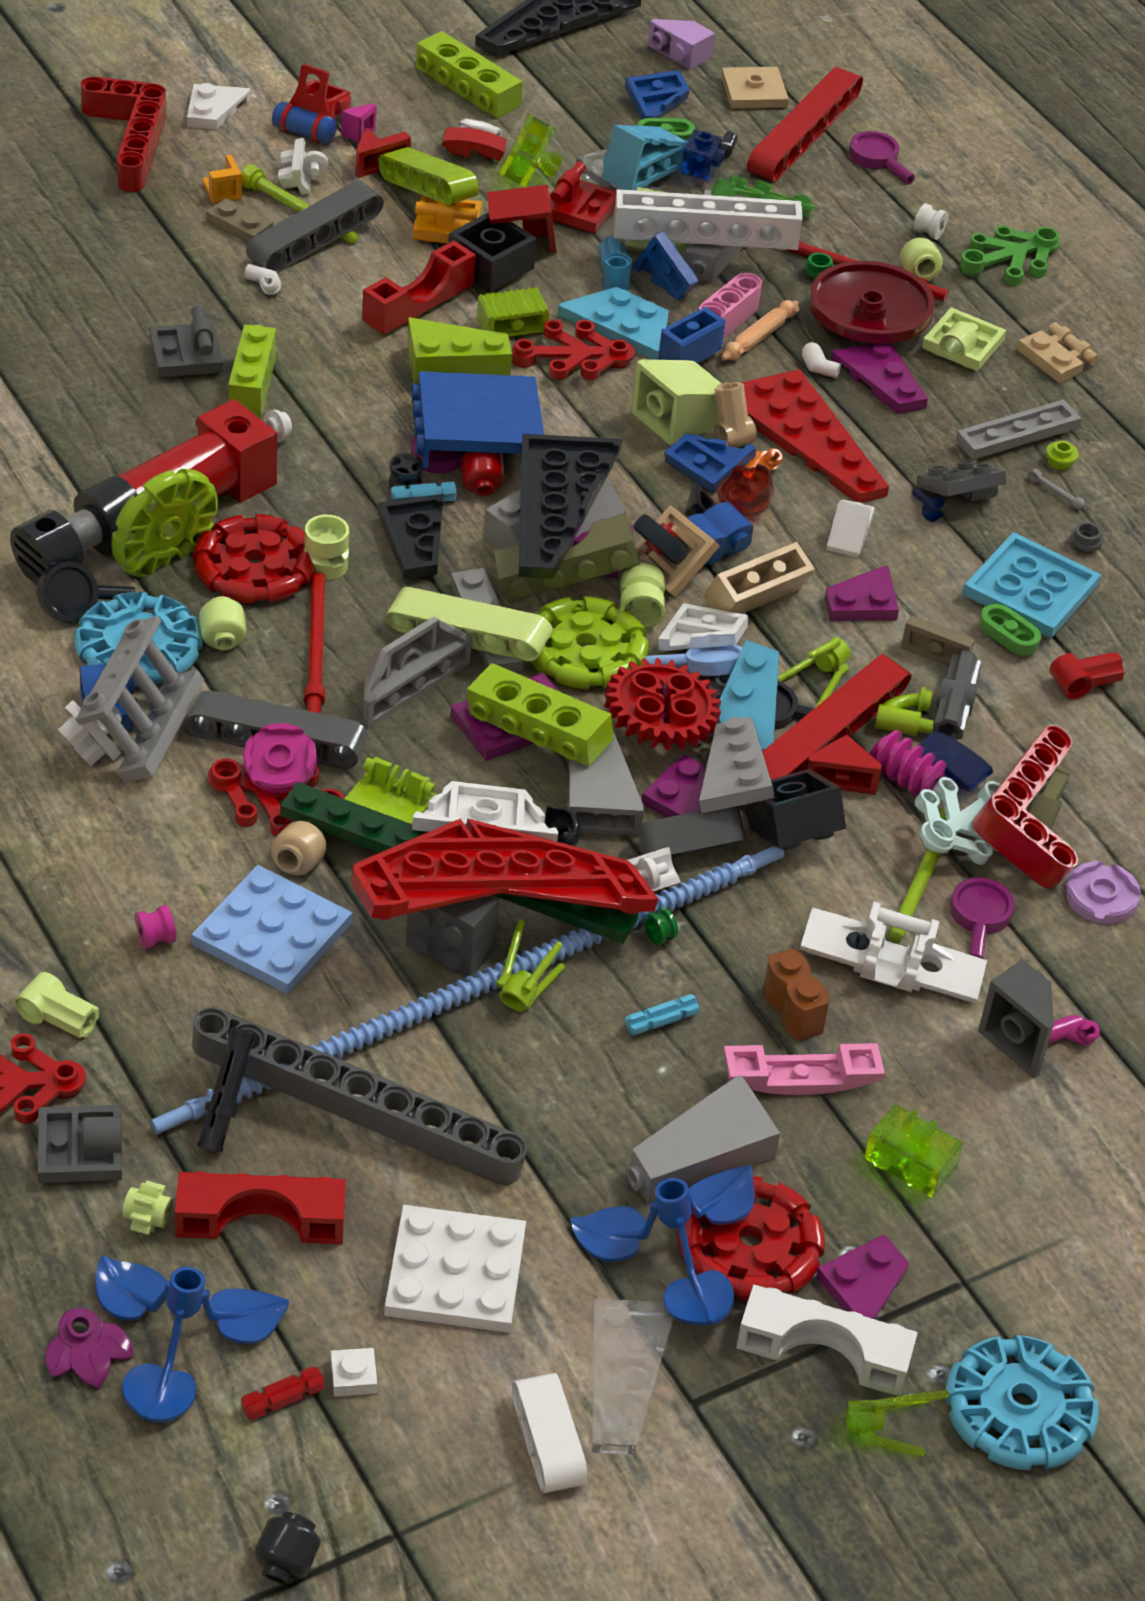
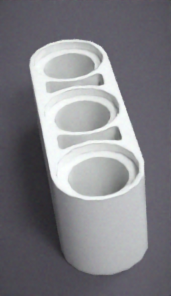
M557 1373L513 1381L512 1396L516 1414L541 1492L548 1493L587 1485L588 1474L585 1457Z

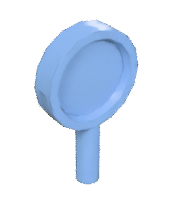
M731 645L689 649L686 654L646 656V660L650 664H654L656 658H659L662 665H668L670 660H674L675 668H681L686 664L688 665L687 670L689 672L699 671L700 675L703 676L727 675L732 673L743 647Z

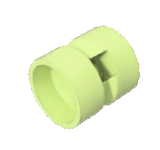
M323 514L313 517L305 525V552H308L311 557L312 563L315 566V573H323L325 580L337 579L344 575L348 570L349 526L347 522L335 515Z
M640 563V565L626 568L620 578V612H623L624 609L629 610L638 618L644 628H651L659 624L665 614V578L663 572L658 567L652 564Z

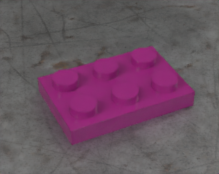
M544 673L529 677L533 681L557 690ZM468 700L451 705V718L485 761L534 744L527 739L510 734L504 729L486 721H480L470 715Z

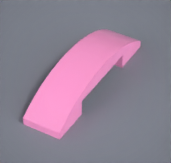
M878 1043L839 1044L837 1054L765 1055L763 1045L724 1046L723 1048L729 1081L734 1077L742 1075L751 1090L780 1095L834 1093L884 1079L885 1075Z

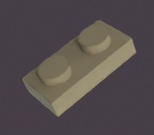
M227 198L206 211V222L247 243L255 236L273 227L272 221Z
M910 615L905 624L901 648L949 666L952 654H958L962 650L973 651L975 639Z

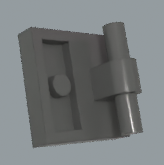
M194 306L191 309L193 318L191 324L150 327V341L158 378L197 374L208 375L223 372V360L214 322L210 323L209 319L205 317L202 306Z

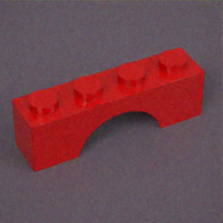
M453 240L431 252L426 267L409 285L400 287L385 277L363 289L362 321L385 335L408 322V317L415 318L473 286L476 254Z
M203 1171L179 1172L175 1205V1237L218 1239L225 1227L234 1220L252 1214H267L287 1222L295 1230L301 1243L343 1244L346 1179L291 1177L288 1175L263 1176L246 1173L217 1174Z

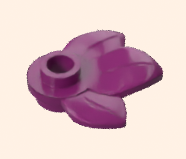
M78 1307L68 1310L60 1318L57 1328L58 1336L48 1345L45 1362L51 1377L61 1376L72 1369L84 1383L95 1389H100L109 1373L111 1359H131L133 1357V1348L130 1339L119 1326L100 1322L98 1316L93 1311ZM76 1322H82L87 1326L88 1330L84 1333H77L73 1330L72 1325Z

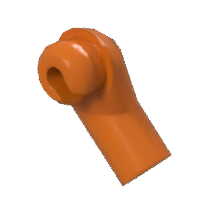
M771 448L768 451H757L756 457L741 470L739 474L741 481L751 484L759 473L771 472L777 469L783 459L781 452L775 448Z

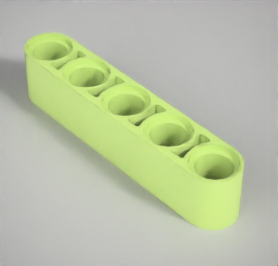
M413 587L402 588L385 615L387 624L403 634L408 633L434 616L472 637L471 649L525 661H534L538 658L553 632L551 624L537 614Z

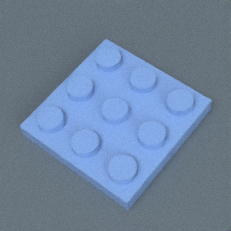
M257 865L191 934V942L193 946L288 995L350 926L353 912Z

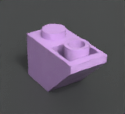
M663 19L650 21L648 46L689 70L712 58L715 33L695 21Z

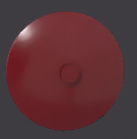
M851 261L827 268L813 281L809 300L813 315L824 327L842 337L872 344L897 343L918 336L930 325L935 306L932 291L919 277L903 268L875 261Z

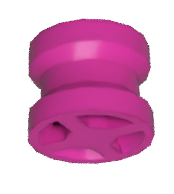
M167 905L157 907L156 911L152 913L145 911L135 913L136 930L144 950L154 948L155 944L159 942H165L166 944L176 942L175 924Z

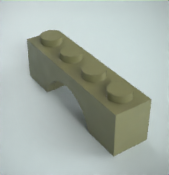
M626 513L593 522L587 536L580 543L569 548L553 579L518 577L519 544L494 551L499 580L508 603L640 565L635 539Z

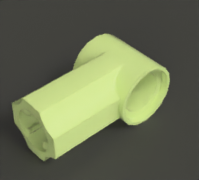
M40 972L14 999L16 1011L26 1021L32 1024H40L46 1021L78 1038H86L93 1031L94 1025L99 1018L98 1007L67 992L62 982L47 972Z

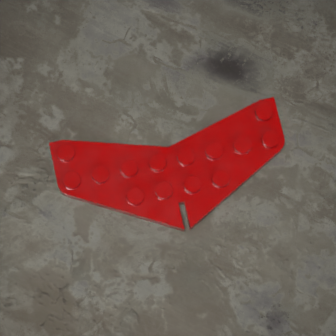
M460 818L356 863L350 879L353 889L370 917L380 920H389L396 916L500 893L619 909L627 914L655 912L659 900L637 868L627 860L467 818L466 826Z

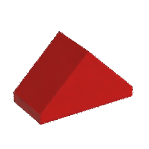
M845 735L810 754L807 769L813 770L838 785L843 791L876 795L881 764L852 738Z

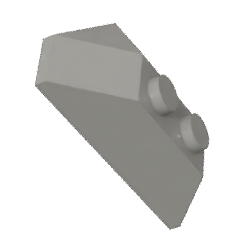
M433 616L377 652L365 664L363 725L366 728L373 726L470 664L472 637Z

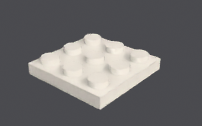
M403 1205L384 1316L510 1333L526 1221Z

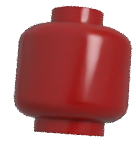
M465 452L463 454L460 465L462 482L467 490L475 492L480 496H487L503 485L505 473L501 453Z

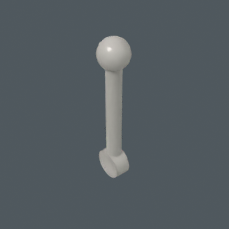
M1033 469L1028 473L1031 482H1040L1071 502L1074 509L1080 510L1085 506L1083 498H1075L1042 477L1039 469Z

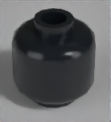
M283 1512L282 1517L270 1518L254 1551L255 1559L264 1567L262 1575L271 1581L284 1585L287 1584L289 1578H305L321 1543L320 1537L314 1531L316 1525L307 1518L292 1512Z

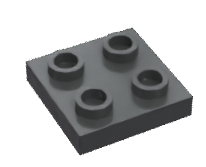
M973 459L957 462L958 467L948 468V466L944 465L929 467L928 473L916 475L918 488L944 496L960 494L966 503L994 498L997 496L998 486L1006 484L1005 471L992 468V464H977V460Z
M121 1105L39 1107L38 1183L122 1180Z

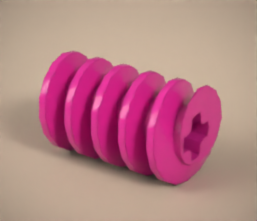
M898 730L883 737L873 746L869 754L881 764L880 773L886 774L887 778L891 781H897L901 788L908 789L909 793L915 797L923 789L933 791V787L939 779L945 777L943 773L946 769V762L940 760L933 766L935 755L928 753L922 758L924 747L917 745L911 750L913 740L907 737L900 742L902 732Z

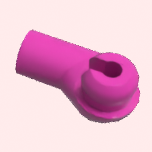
M1069 1015L1054 1021L1048 1044L1064 1038L1081 1045H1089L1098 1039L1100 1029L1094 1021H1088L1076 1015Z

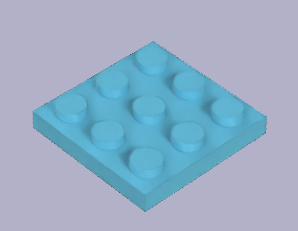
M1013 532L964 584L962 595L985 606L990 604L1005 605L1036 626L1041 634L1052 638L1099 585L1101 574Z

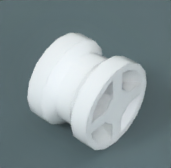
M923 204L916 215L913 230L919 234L923 232L928 233L930 238L938 240L946 227L948 212L944 210L936 211L931 205Z

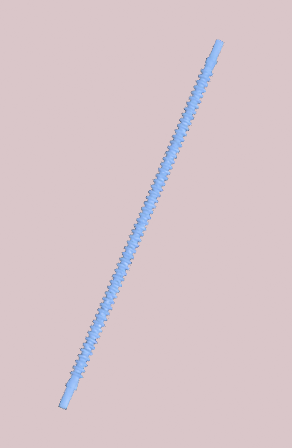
M774 845L752 856L745 855L733 864L724 863L722 868L717 866L713 869V872L707 870L704 875L698 874L696 879L689 878L687 883L680 882L678 888L671 886L669 892L662 890L660 896L655 894L659 899L656 910L666 907L672 912L675 907L681 908L684 903L690 904L693 899L699 900L702 895L708 896L710 891L717 892L719 887L726 888L728 883L735 884L737 878L752 875L757 869L782 859L784 851ZM639 912L638 920L633 928H636L638 923L644 924V916L649 912ZM578 928V932L571 930L568 936L562 934L559 940L552 938L550 944L543 942L541 949L534 946L531 952L524 951L522 957L516 955L511 975L516 974L519 970L533 973L556 942H561L562 948L550 965H553L556 959L563 960L565 954L572 956L574 950L582 952L583 947L591 948L593 942L600 944L602 938L604 940L609 939ZM506 959L503 961V965L496 963L494 969L486 967L484 974L477 971L475 978L467 976L465 982L457 980L455 986L448 984L446 991L438 988L436 995L430 992L427 994V999L418 997L417 1003L409 1001L407 1008L400 1005L397 1012L389 1010L388 1016L380 1014L378 1021L370 1018L368 1025L360 1023L358 1029L350 1027L348 1034L341 1031L338 1034V1038L330 1036L328 1043L320 1040L318 1047L313 1044L309 1047L341 1059L343 1052L351 1054L353 1047L361 1050L363 1043L371 1045L373 1039L381 1041L383 1034L390 1037L393 1034V1030L401 1032L402 1026L410 1028L412 1021L420 1024L422 1017L430 1019L432 1013L440 1015L441 1009L449 1011L451 1004L458 1007L461 1004V1000L469 1002L470 996L478 998L480 991L483 994H487L489 988L493 990L498 989L496 983L503 973ZM243 1076L236 1103L239 1104L243 1096L246 1099H250L252 1092L261 1094L263 1087L267 1090H271V1087ZM208 1089L206 1096L187 1100L183 1106L151 1119L150 1125L153 1132L158 1135L187 1121L195 1122L203 1117V1115H206L208 1111L204 1109L206 1101H211L213 1090Z

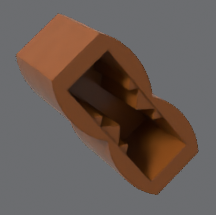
M793 948L769 955L763 991L768 1003L781 1013L782 1024L786 1031L798 1041L823 1034L829 1006V995L822 983L811 976V969L805 957Z

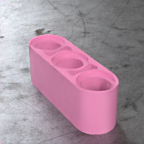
M740 273L699 306V309L707 307L725 320L726 324L724 326L726 329L723 330L725 333L723 337L725 338L758 310L762 280L752 273Z

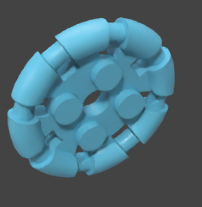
M147 592L122 593L114 595L113 600L108 602L102 600L96 603L84 613L79 620V627L75 630L74 646L79 659L82 662H87L86 666L107 664L124 634L125 627L130 622L136 619L144 620L158 616L161 623L152 640L174 670L184 673L196 662L199 657L198 650L203 645L200 624L195 616H190V610L170 597L164 595L159 597L148 596ZM146 610H153V611H154V614L148 613V612H145V611H146ZM143 653L138 663L155 685L164 683V679Z
M1014 1335L1013 1339L1001 1340L1000 1336H996L974 1344L964 1351L961 1362L953 1364L946 1380L945 1402L951 1405L952 1410L949 1413V1418L957 1433L973 1450L978 1447L989 1454L988 1460L1018 1470L1030 1471L1031 1466L1043 1465L1044 1469H1050L1063 1465L1078 1456L1083 1451L1082 1444L1091 1441L1096 1431L1099 1405L1098 1400L1092 1396L1094 1385L1090 1377L1070 1355L1065 1357L1054 1350L1055 1345L1021 1335ZM1006 1356H1014L1015 1360L1019 1363L1006 1364ZM1045 1364L1048 1365L1049 1367H1051V1368L1054 1369L1055 1371L1053 1372L1052 1370H1050L1048 1367H1046V1366H1044V1365H1045ZM985 1371L986 1375L983 1376L978 1372ZM1069 1393L1073 1399H1065L1064 1394ZM1026 1394L1033 1400V1404L1021 1405L1013 1399L1012 1395ZM979 1399V1405H968V1400ZM1062 1422L1067 1425L1070 1432L1060 1427V1423ZM991 1426L1002 1434L998 1440L987 1433ZM1039 1440L1040 1448L1029 1447V1445H1033Z

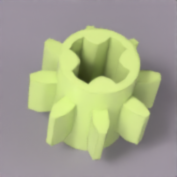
M146 1180V1183H141L140 1189L134 1187L129 1189L124 1201L122 1216L132 1220L130 1230L149 1235L150 1232H155L156 1227H166L172 1212L173 1198L163 1196L165 1185Z

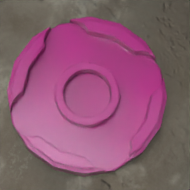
M275 723L262 727L260 732L247 740L243 751L245 773L251 782L263 791L276 794L290 792L297 782L306 784L314 775L317 765L315 743L311 737L309 738L298 726L287 723Z

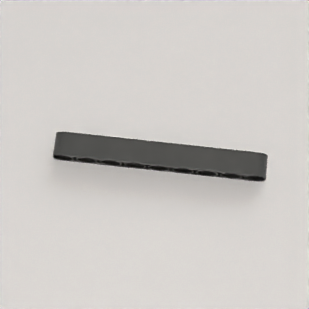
M215 1007L204 1008L195 1015L192 1048L196 1055L219 1066L221 1065L231 1027L256 1033L245 1069V1077L502 1185L512 1184L521 1176L527 1146L523 1138L514 1132ZM353 1094L362 1095V1097L353 1096ZM428 1125H431V1126H435V1127H437V1128H430V1127H427V1126H428ZM463 1141H470V1142H473L474 1144H468V1143H465V1142H463ZM501 1157H508L512 1160H506Z

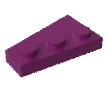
M891 343L869 344L832 351L831 361L840 363L849 369V376L855 381L859 382L862 380L872 388V394L897 414L926 409L927 396Z

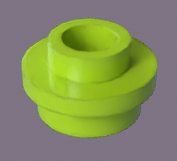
M1067 441L1050 443L1046 449L1048 464L1058 470L1071 468L1079 455L1076 447Z

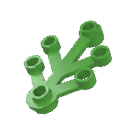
M730 175L729 180L718 178V182L713 184L711 191L712 196L735 197V195L759 199L801 201L802 217H810L811 211H815L816 205L811 203L812 198L809 196L795 193L794 198L771 191L773 185L760 180H756L754 188L746 186L747 179L736 175Z
M1008 226L996 227L994 238L982 233H975L970 239V249L962 253L960 267L965 275L974 277L978 276L985 266L1012 258L1010 267L1006 269L1004 281L1009 285L1017 286L1023 280L1024 271L1022 267L1026 254L1037 251L1036 258L1030 262L1028 272L1035 278H1043L1047 274L1048 263L1046 261L1048 254L1057 251L1060 247L1059 233L1051 227H1039L1033 234L1014 230ZM1011 240H1016L1023 243L1011 242ZM987 247L997 249V251L988 254L983 253L987 250Z

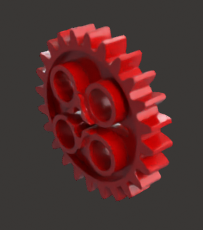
M642 658L640 666L630 661L627 669L620 666L617 675H611L610 683L607 684L604 708L609 709L608 713L611 714L612 719H616L615 728L626 727V737L636 734L638 735L637 743L641 744L647 739L650 740L651 748H655L658 743H663L665 749L670 751L671 744H676L678 748L684 750L686 742L696 747L699 739L707 741L709 733L713 734L721 714L719 709L721 700L716 699L717 689H709L711 681H699L700 672L697 671L689 674L687 672L688 665L685 664L678 669L675 668L674 660H670L668 665H662L659 658H656L654 664H650L645 658ZM663 713L666 714V715H665L664 722H663V717H662V714H663Z

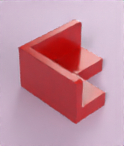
M548 185L487 192L490 223L522 220L523 230L534 237L548 236L550 253L557 252Z

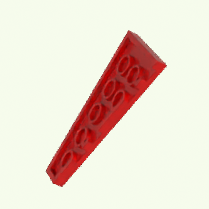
M800 369L741 382L744 384L747 413L753 422L758 425L757 431L790 455H800L806 460V466L812 471L820 470L831 478L830 484L855 502L864 503L887 497L888 484Z

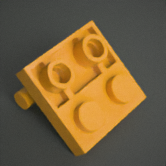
M422 195L421 200L416 201L415 213L417 216L413 227V239L448 244L450 232L481 216L482 201L467 199L446 205L441 201H436Z

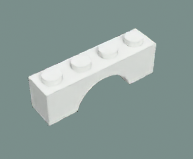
M753 1285L741 1322L736 1349L778 1360L786 1351L798 1345H825L839 1351L851 1362L857 1373L859 1385L900 1397L918 1332L906 1329L898 1324H888L864 1317L857 1312H847L823 1305L816 1300H806L785 1294L775 1288Z

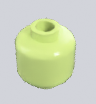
M915 238L907 242L901 249L899 257L900 265L903 269L917 277L926 279L927 282L937 277L943 265L942 255L930 240Z
M216 597L200 609V633L205 644L215 649L229 650L239 645L245 639L247 631L245 612L238 602L228 597Z

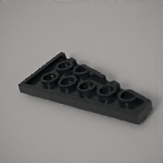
M525 0L475 36V45L491 54L499 56L641 7V0Z
M522 434L518 577L554 578L622 450L623 439Z

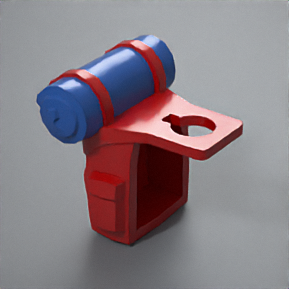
M303 64L300 69L296 92L289 103L280 102L274 108L272 124L281 128L283 132L287 133L290 131L310 138L315 143L322 142L328 144L337 131L335 118L341 116L342 111L349 109L351 106V92L328 84V71ZM309 74H314L319 78V81L312 80L307 83L306 79Z

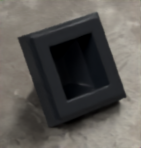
M697 482L692 484L685 510V515L687 516L703 514L709 508L715 506V502Z

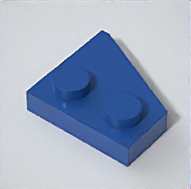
M680 70L626 78L625 89L641 120L645 118H659L686 100L690 91Z
M664 231L652 238L632 265L637 272L645 270L653 276L651 282L658 287L664 288L677 301L686 297L699 281L692 268L687 265L675 244L670 241Z
M686 433L664 452L667 463L714 493L756 457V447L746 444L744 449L729 447L726 440L705 439L699 435Z

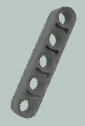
M354 181L255 236L246 248L247 257L259 267L278 273L374 219L382 211L384 206L383 197L362 181Z
M209 690L202 691L197 695L186 720L187 729L196 737L245 747L247 740L251 736L254 737L266 725L275 723L296 725L309 738L311 737L315 743L317 763L339 768H352L358 763L368 736L365 727L353 720Z

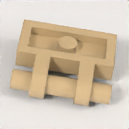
M1053 322L1048 328V332L1052 336L1040 330L1020 339L1017 347L1021 354L1058 383L1081 374L1084 361L1093 366L1099 360V355L1093 351V347L1089 343L1078 340L1071 329L1067 326L1062 327L1056 322Z

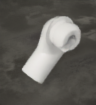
M814 342L807 343L802 349V357L808 370L837 379L841 364L826 360L818 344Z

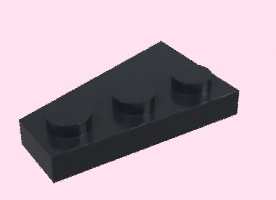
M443 494L378 503L379 518L404 580L437 575Z

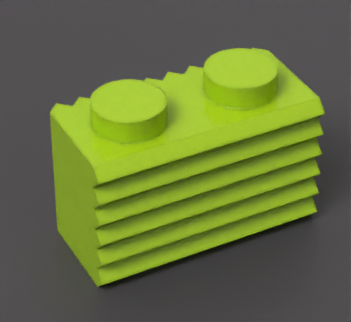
M529 287L527 290L523 288L520 290L516 289L515 291L510 290L509 292L504 291L503 293L499 291L497 294L493 292L478 296L477 321H479L482 330L508 334V337L544 332V323L549 320V309L537 287L533 289Z

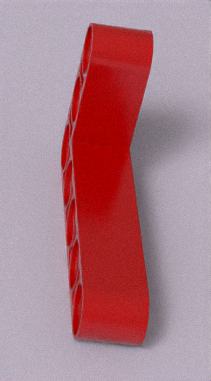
M87 77L81 81V110L84 114L92 117L129 121L117 156L118 187L126 192L140 191L145 186L165 124L166 89L156 83L104 77Z
M1048 725L1033 741L972 821L973 828L981 838L1037 884L1047 889H1054L1078 862L1077 854L1072 847L1025 809L1072 746L1069 734L1055 725Z

